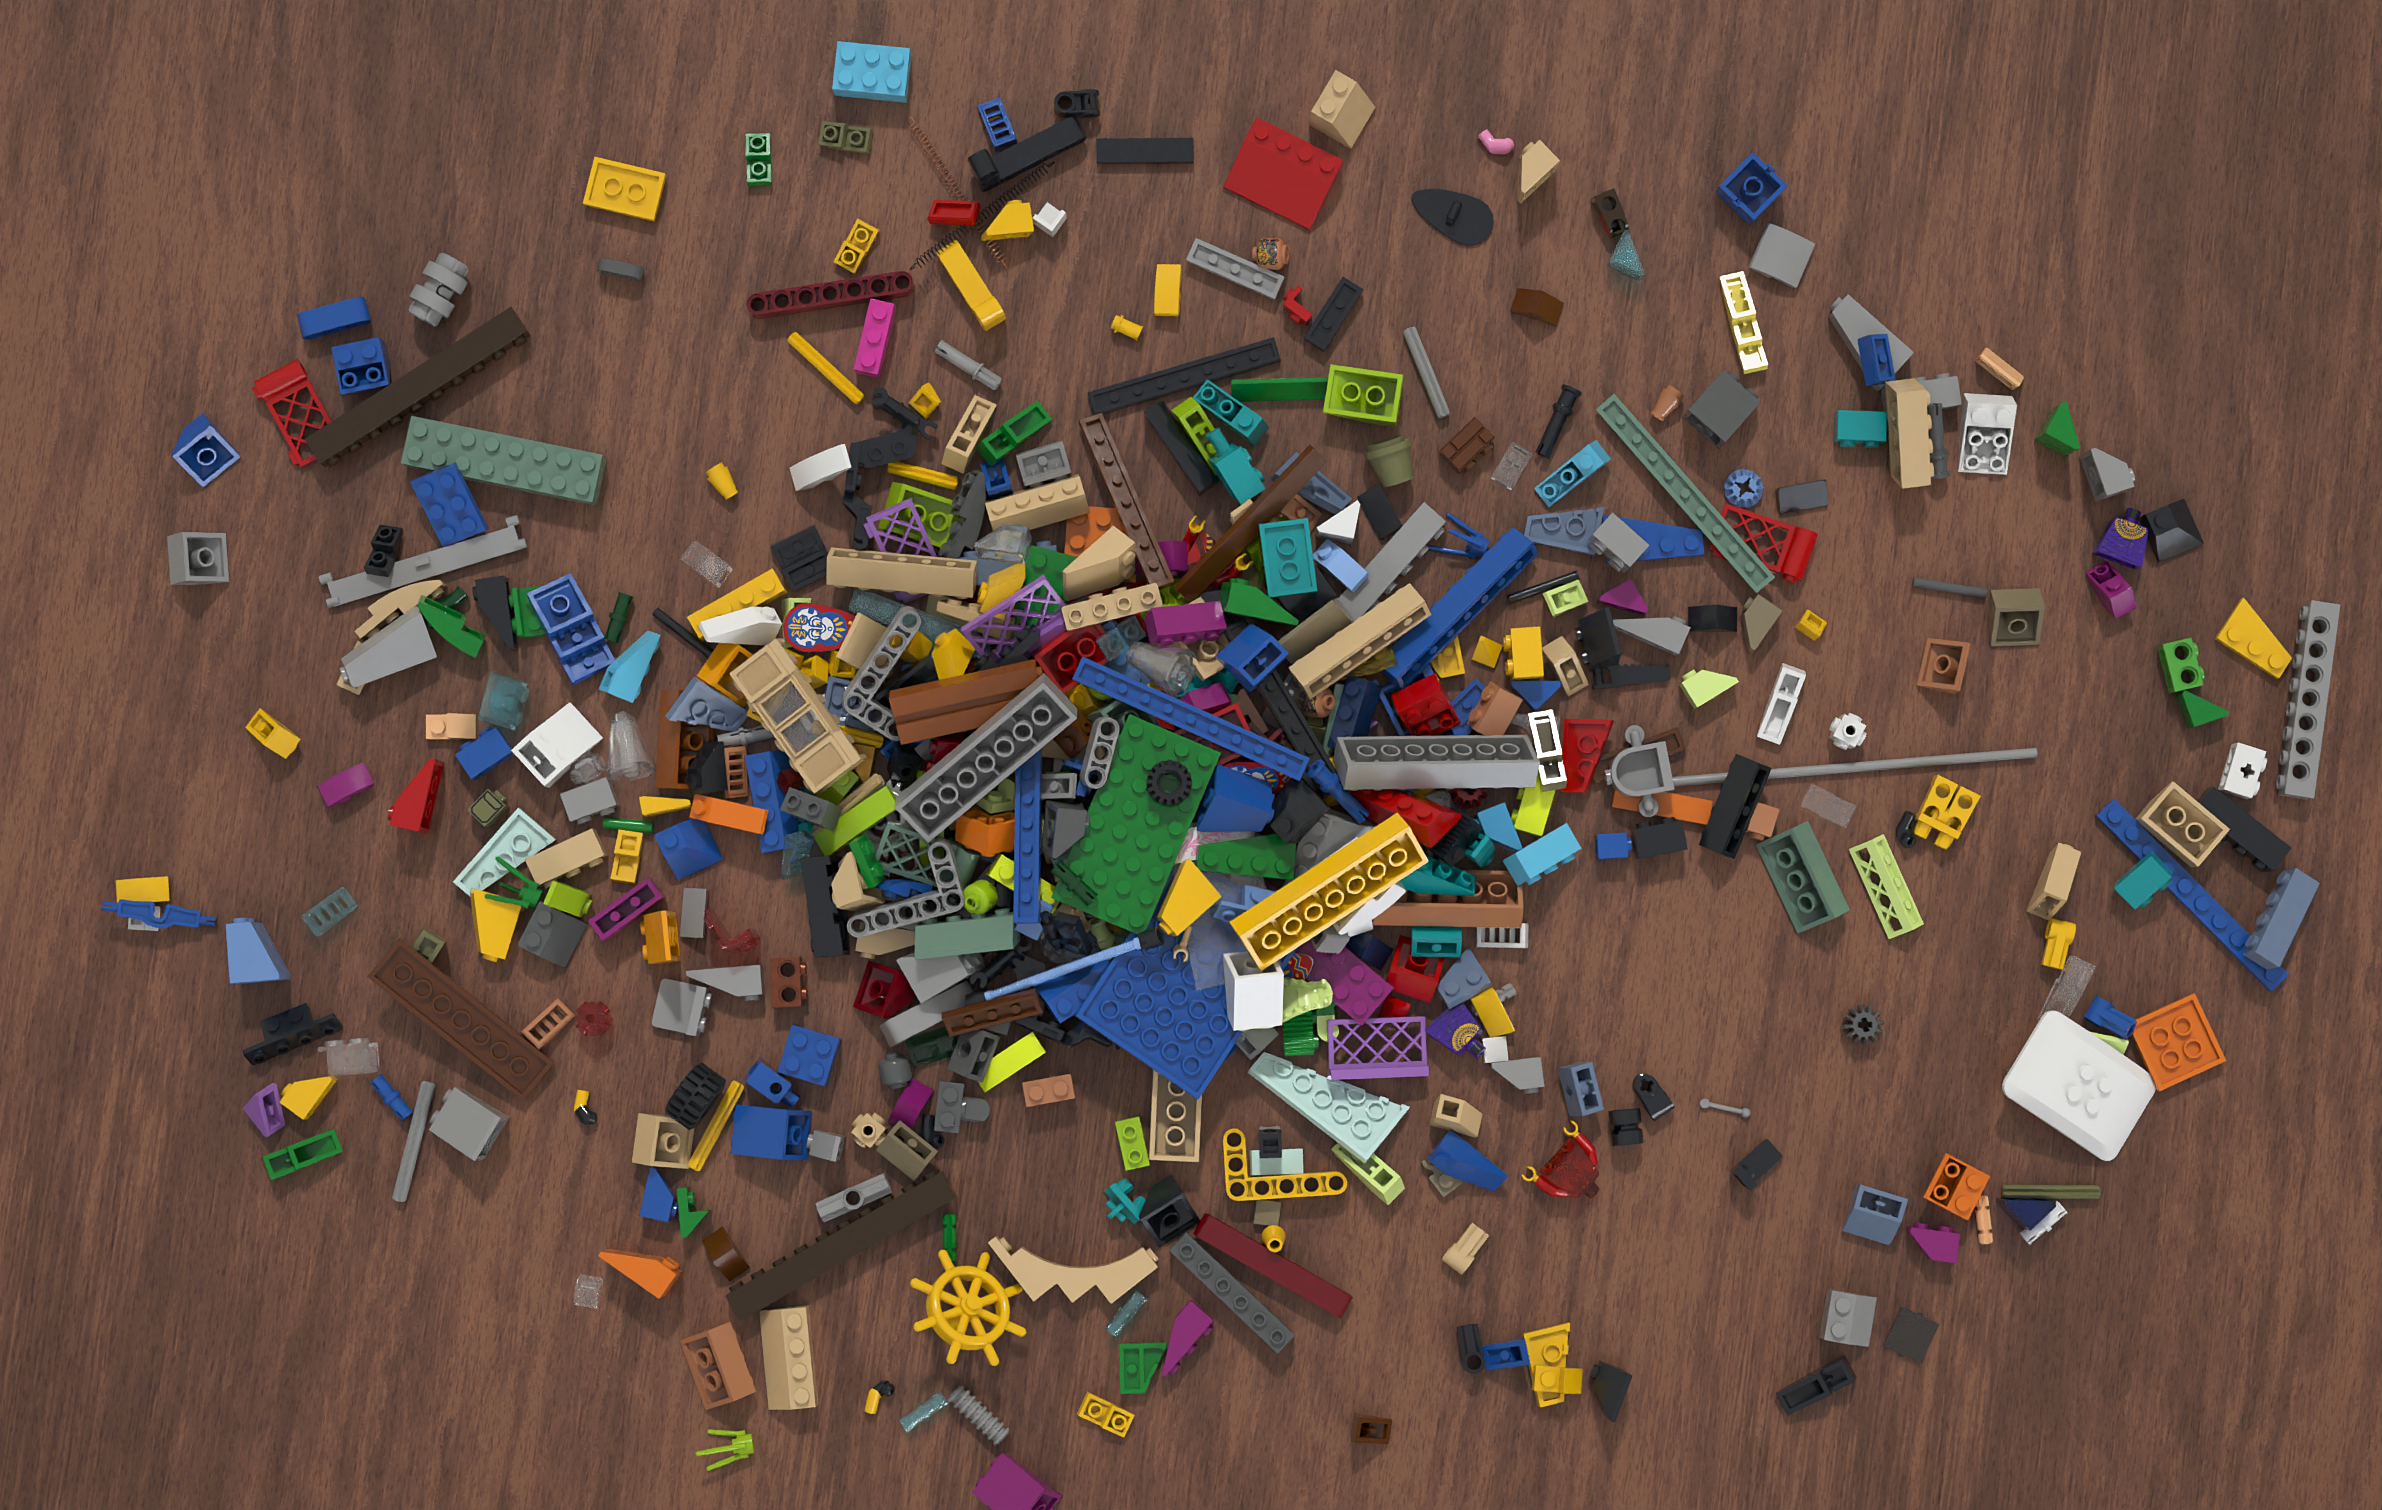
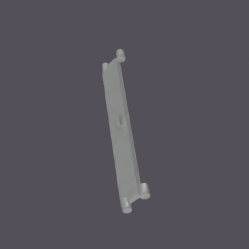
M518 515L505 518L508 528L395 562L389 577L362 572L334 581L331 572L320 575L319 581L321 585H328L332 597L326 599L328 608L340 606L527 548L526 539L519 540L515 525L520 524V519Z

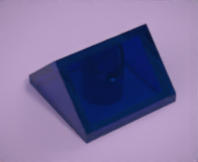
M1996 1198L1998 1206L2019 1228L2029 1231L2056 1207L2055 1201L2046 1199Z

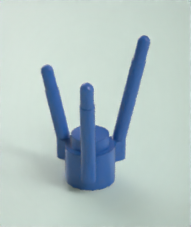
M1447 513L1446 517L1472 534L1467 536L1456 530L1449 529V533L1467 541L1465 548L1469 551L1428 545V550L1467 556L1471 559H1475L1476 556L1482 558L1490 540L1484 538V534L1475 531L1457 517Z

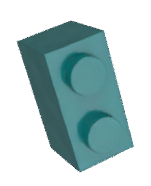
M1838 410L1834 413L1833 443H1840V447H1855V444H1864L1865 448H1879V445L1886 442L1887 412Z
M2151 851L2115 883L2114 889L2134 909L2139 906L2143 908L2151 902L2153 893L2158 889L2163 891L2171 884L2172 871Z
M1411 926V957H1461V927Z

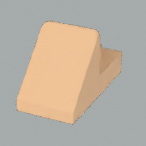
M457 713L426 715V739H477V715Z

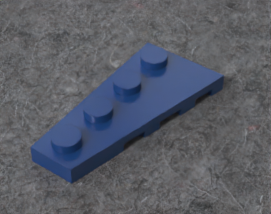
M1603 515V517H1602V523H1603L1610 515ZM1618 517L1649 544L1648 548L1636 561L1704 555L1703 534L1701 530Z

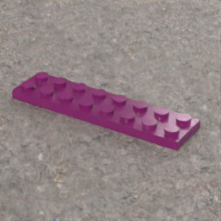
M1255 877V887L1278 891L1262 877ZM1308 940L1294 952L1309 955L1313 959V966L1306 980L1317 982L1325 979L1330 984L1333 992L1332 1001L1361 1026L1366 1023L1394 989L1346 947L1339 954H1332V952L1321 953L1317 952L1311 940Z

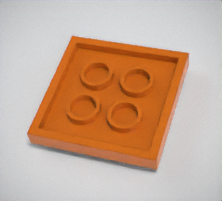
M1088 506L1090 513L1067 519L1064 554L1079 557L1112 526L1125 534L1115 508ZM1133 574L1129 579H1125L1121 583L1136 584V574Z
M2195 993L2135 1019L2137 1024L2131 1036L2148 1073H2150L2157 1091H2162L2226 1061Z

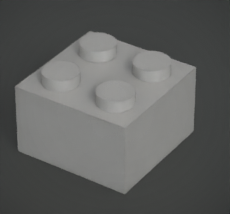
M1613 512L1588 539L1591 543L1589 546L1598 555L1603 553L1609 559L1608 564L1618 572L1622 570L1624 573L1649 546Z

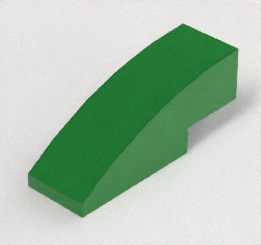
M1037 400L1003 423L998 430L984 438L976 449L992 467L1052 421V418Z
M421 595L417 606L432 627L452 645L476 658L484 641L485 634L464 625L467 615Z
M332 1129L263 1156L261 1160L269 1181H272L343 1152L335 1130Z

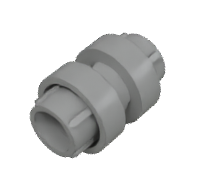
M440 253L435 262L428 261L422 272L427 277L424 286L415 284L409 295V298L413 300L408 308L409 313L434 327L439 324L442 317L448 319L455 305L449 302L453 293L461 296L468 284L464 280L468 267L445 253Z

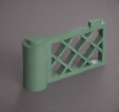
M888 820L875 853L878 862L883 866L884 874L889 876L890 872L937 887L935 879L929 877L926 870L932 868L931 864L923 866L918 857L929 851L931 843H928L915 829ZM890 829L901 832L904 839L892 844L888 837ZM936 836V837L933 838L930 842L933 843L934 840H936V839H938V838H941V837ZM917 838L923 839L927 847L915 851L910 841ZM948 840L953 847L964 888H966L970 884L981 853L974 849H967L961 843ZM907 843L911 854L900 858L895 848ZM890 850L896 859L890 863L879 861L881 854ZM915 858L919 868L913 871L905 869L903 862ZM950 870L941 871V875L945 880L954 878ZM956 893L948 895L952 899H959L960 897Z

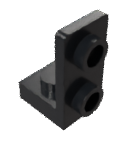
M1765 1139L1734 1166L1730 1172L1745 1189L1751 1191L1757 1185L1756 1181L1783 1156L1768 1139Z

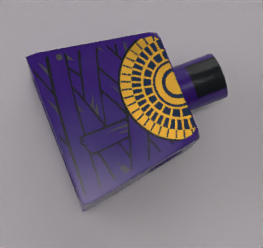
M2127 508L2124 519L2119 517L2111 519L2092 554L2134 570L2141 568L2148 535V528L2138 525L2141 512L2133 508Z
M1463 1002L1451 1009L1447 1008L1425 1030L1432 1039L1458 1057L1468 1051L1477 1059L1486 1050V1047L1478 1041L1484 1032Z

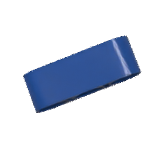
M356 297L297 314L304 340L323 337L371 322L365 297Z

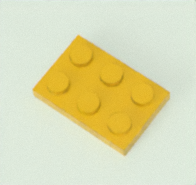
M594 157L583 204L655 222L666 174Z

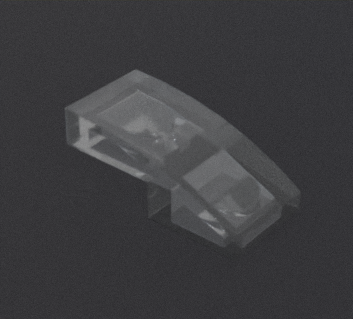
M1814 784L1810 785L1801 804V807L1847 829L1857 809L1856 805L1836 797L1833 793Z

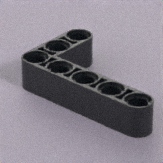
M1072 116L992 157L987 149L980 150L968 158V163L981 192H986L1081 144L1087 139V136L1077 117Z

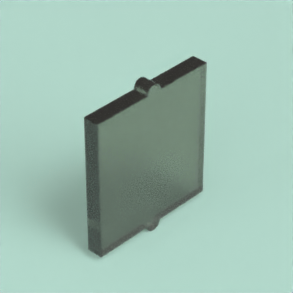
M1901 1306L1883 1345L1898 1352L1901 1357L1906 1356L1921 1363L1939 1324L1923 1317L1922 1313L1917 1314Z

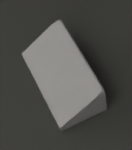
M684 888L680 937L705 939L708 889Z

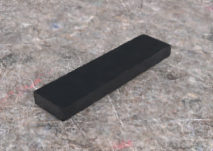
M1096 138L1097 164H1194L1193 138Z

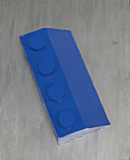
M781 750L746 755L745 759L753 806L769 810L764 833L758 834L761 852L767 854L812 846L813 841L810 835L803 836L798 833V824H801V822L780 810L789 787L799 791L803 788L801 775L789 764V756L785 751L782 752Z

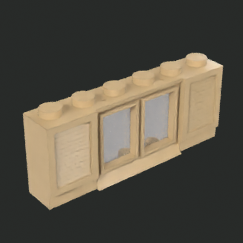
M776 638L729 674L733 678L732 682L736 689L743 692L747 698L748 706L752 711H757L762 718L760 721L762 726L768 732L771 731L776 738L775 744L782 752L785 751L789 756V764L803 777L805 787L814 794L822 793L868 757L865 754L859 755L852 745L855 742L853 737L842 731L838 725L841 722L838 716L830 714L824 705L826 699L823 695L815 693L810 685L812 683L811 678L807 674H802L796 666V663H798L797 658L793 654H788L782 646L786 643L783 638Z

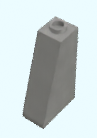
M1847 295L1844 299L1839 297L1830 306V309L1833 311L1828 317L1862 371L1858 339L1864 336L1888 334L1894 373L1914 353L1850 295ZM1885 384L1874 385L1872 387L1876 392H1878L1884 387Z
M418 607L411 608L341 658L344 667L339 669L344 682L350 681L352 688L437 657Z

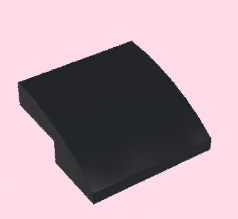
M815 525L770 545L792 592L826 576L828 551Z

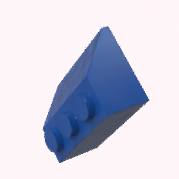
M1091 943L1093 950L1090 955L1100 952L1096 945ZM1074 954L1073 956H1071L1070 958H1068L1056 967L1079 960L1087 956L1082 954ZM1106 959L1033 986L1058 1024L1078 1011L1109 964V961Z

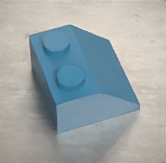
M1505 802L1474 815L1475 821L1482 826L1479 833L1489 837L1492 843L1512 852L1523 849Z

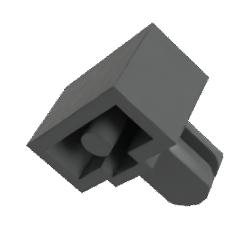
M940 1081L934 1131L960 1133L962 1121L982 1122L986 1120L991 1112L990 1105L985 1099L965 1096L966 1083Z

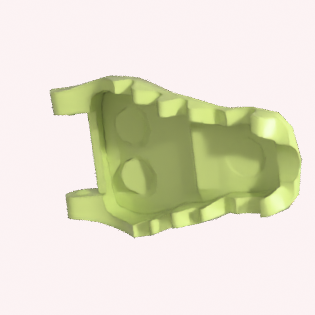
M1294 978L1290 980L1284 979L1282 1023L1307 1011L1329 1006L1333 998L1330 984L1325 979L1317 982H1306L1303 979L1296 980Z

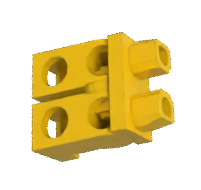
M1934 775L1930 788L1914 819L1917 823L1913 834L1926 839L1930 830L1933 829L1939 832L1934 844L1947 850L1953 840L1959 838L1981 796L1962 786H1958V784L1940 775Z

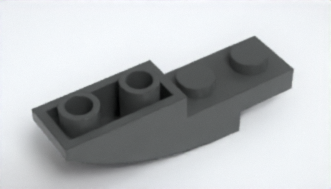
M970 470L963 478V487L960 493L953 499L950 514L958 517V519L952 523L949 529V538L941 546L939 557L958 559L963 548L971 550L974 548L985 511L986 485L984 473L981 471Z

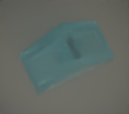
M1628 229L1622 233L1607 267L1639 281L1643 279L1645 273Z

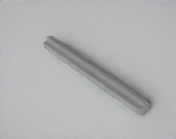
M422 1081L392 1196V1199L395 1201L405 1202L407 1200L435 1089V1084L432 1082Z

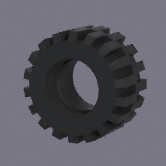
M702 1062L697 1064L686 1075L669 1099L665 1113L688 1130L695 1128L719 1098L725 1087L726 1079Z

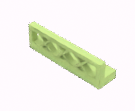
M1884 834L1850 848L1851 856L1888 939L1923 925L1922 918ZM1867 848L1870 854L1869 863L1862 860L1858 852L1859 850ZM1872 871L1877 873L1881 879L1879 886L1871 881L1870 875ZM1881 894L1889 897L1891 901L1889 908L1882 905L1880 901ZM1892 916L1899 919L1902 929L1893 930L1890 923Z

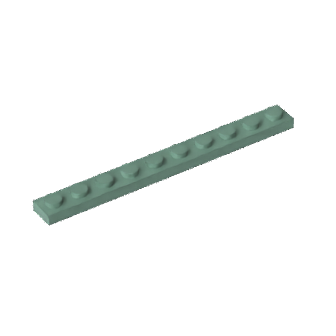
M1615 394L1596 409V412L1756 594L1775 578Z

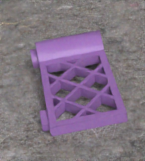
M911 498L866 517L867 523L863 525L869 538L875 537L881 552L892 553L885 549L886 542L890 538L900 542L896 552L898 554L901 553L904 544L916 548L914 555H918L920 550L929 552L932 557H937ZM910 507L912 511L909 523L897 519L899 511ZM881 518L891 521L886 532L876 529L873 522ZM914 519L916 520L918 526L913 524ZM894 523L907 527L902 538L890 534ZM911 528L920 531L922 534L918 544L906 540ZM879 535L884 536L883 541H881ZM924 541H925L927 547L922 546V544H923ZM904 591L894 592L898 602L903 600L904 604L928 595L926 593L912 595Z

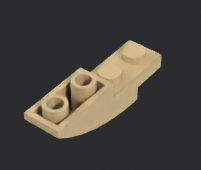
M441 580L424 581L402 587L387 594L367 608L373 616L354 632L360 639L368 640L387 623L390 624L399 618V613H406L411 608L416 607L421 595L434 601L439 599L445 593L443 590L447 585Z

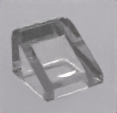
M579 1275L575 1284L573 1304L598 1309L603 1279Z

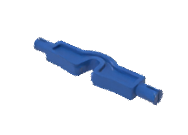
M120 899L119 903L104 900L102 902V905L112 907L102 906L101 911L117 912L118 917L142 920L145 924L155 928H167L172 925L198 928L199 925L215 927L214 922H207L206 920L216 921V917L201 915L200 911L170 904L166 905L163 917L156 918L154 916V902Z

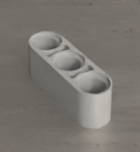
M1100 717L1093 723L1080 771L1081 783L1086 787L1097 789L1102 787L1107 780L1119 734V725L1112 718ZM1104 722H1108L1111 726V731L1107 735L1101 733V725ZM1098 746H1102L1105 753L1098 760L1094 755V751ZM1092 770H1096L1098 780L1091 784L1088 780V774Z

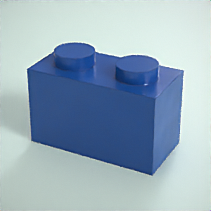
M492 727L486 728L479 733V739L473 743L471 741L464 743L458 748L460 752L455 754L472 780L476 781L514 755L511 751L513 747L497 727L493 729Z

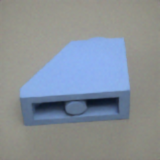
M1326 539L1313 554L1314 561L1325 573L1353 593L1370 575L1343 549L1329 539Z

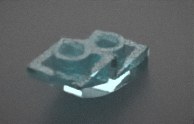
M1130 615L1100 636L1096 643L1107 662H1110L1129 650L1128 647L1147 635L1136 616Z

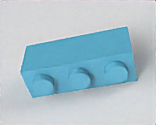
M1566 823L1504 859L1503 862L1517 886L1524 882L1531 885L1541 879L1539 875L1541 872L1544 871L1545 875L1558 869L1556 863L1561 861L1564 865L1576 858L1573 853L1582 848Z

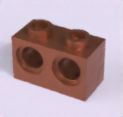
M802 957L770 958L772 1008L804 1006L803 1001L808 1000L807 986L803 987V977L807 976L806 962H802ZM787 963H791L795 967V973L791 977H786L782 971L783 966ZM789 987L793 988L796 992V997L791 1002L786 1001L783 996L784 991Z

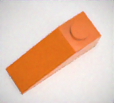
M695 794L690 818L763 834L769 810Z

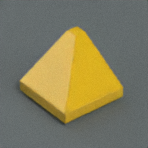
M928 382L921 386L909 401V404L925 419H928L941 401L932 385Z
M1480 636L1471 660L1494 668L1503 645Z

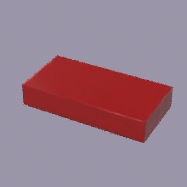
M934 200L927 219L930 224L974 225L981 206L979 201Z

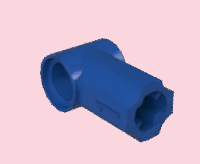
M2095 996L2083 1016L2091 1024L2101 1029L2104 1027L2125 1040L2132 1035L2137 1024L2135 1019L2118 1011L2111 1003L2098 996Z

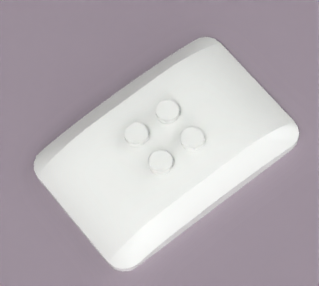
M2054 1010L2045 1012L2002 1083L2003 1093L2008 1098L2104 1161H2110L2117 1156L2156 1090L2150 1073L2065 1015Z

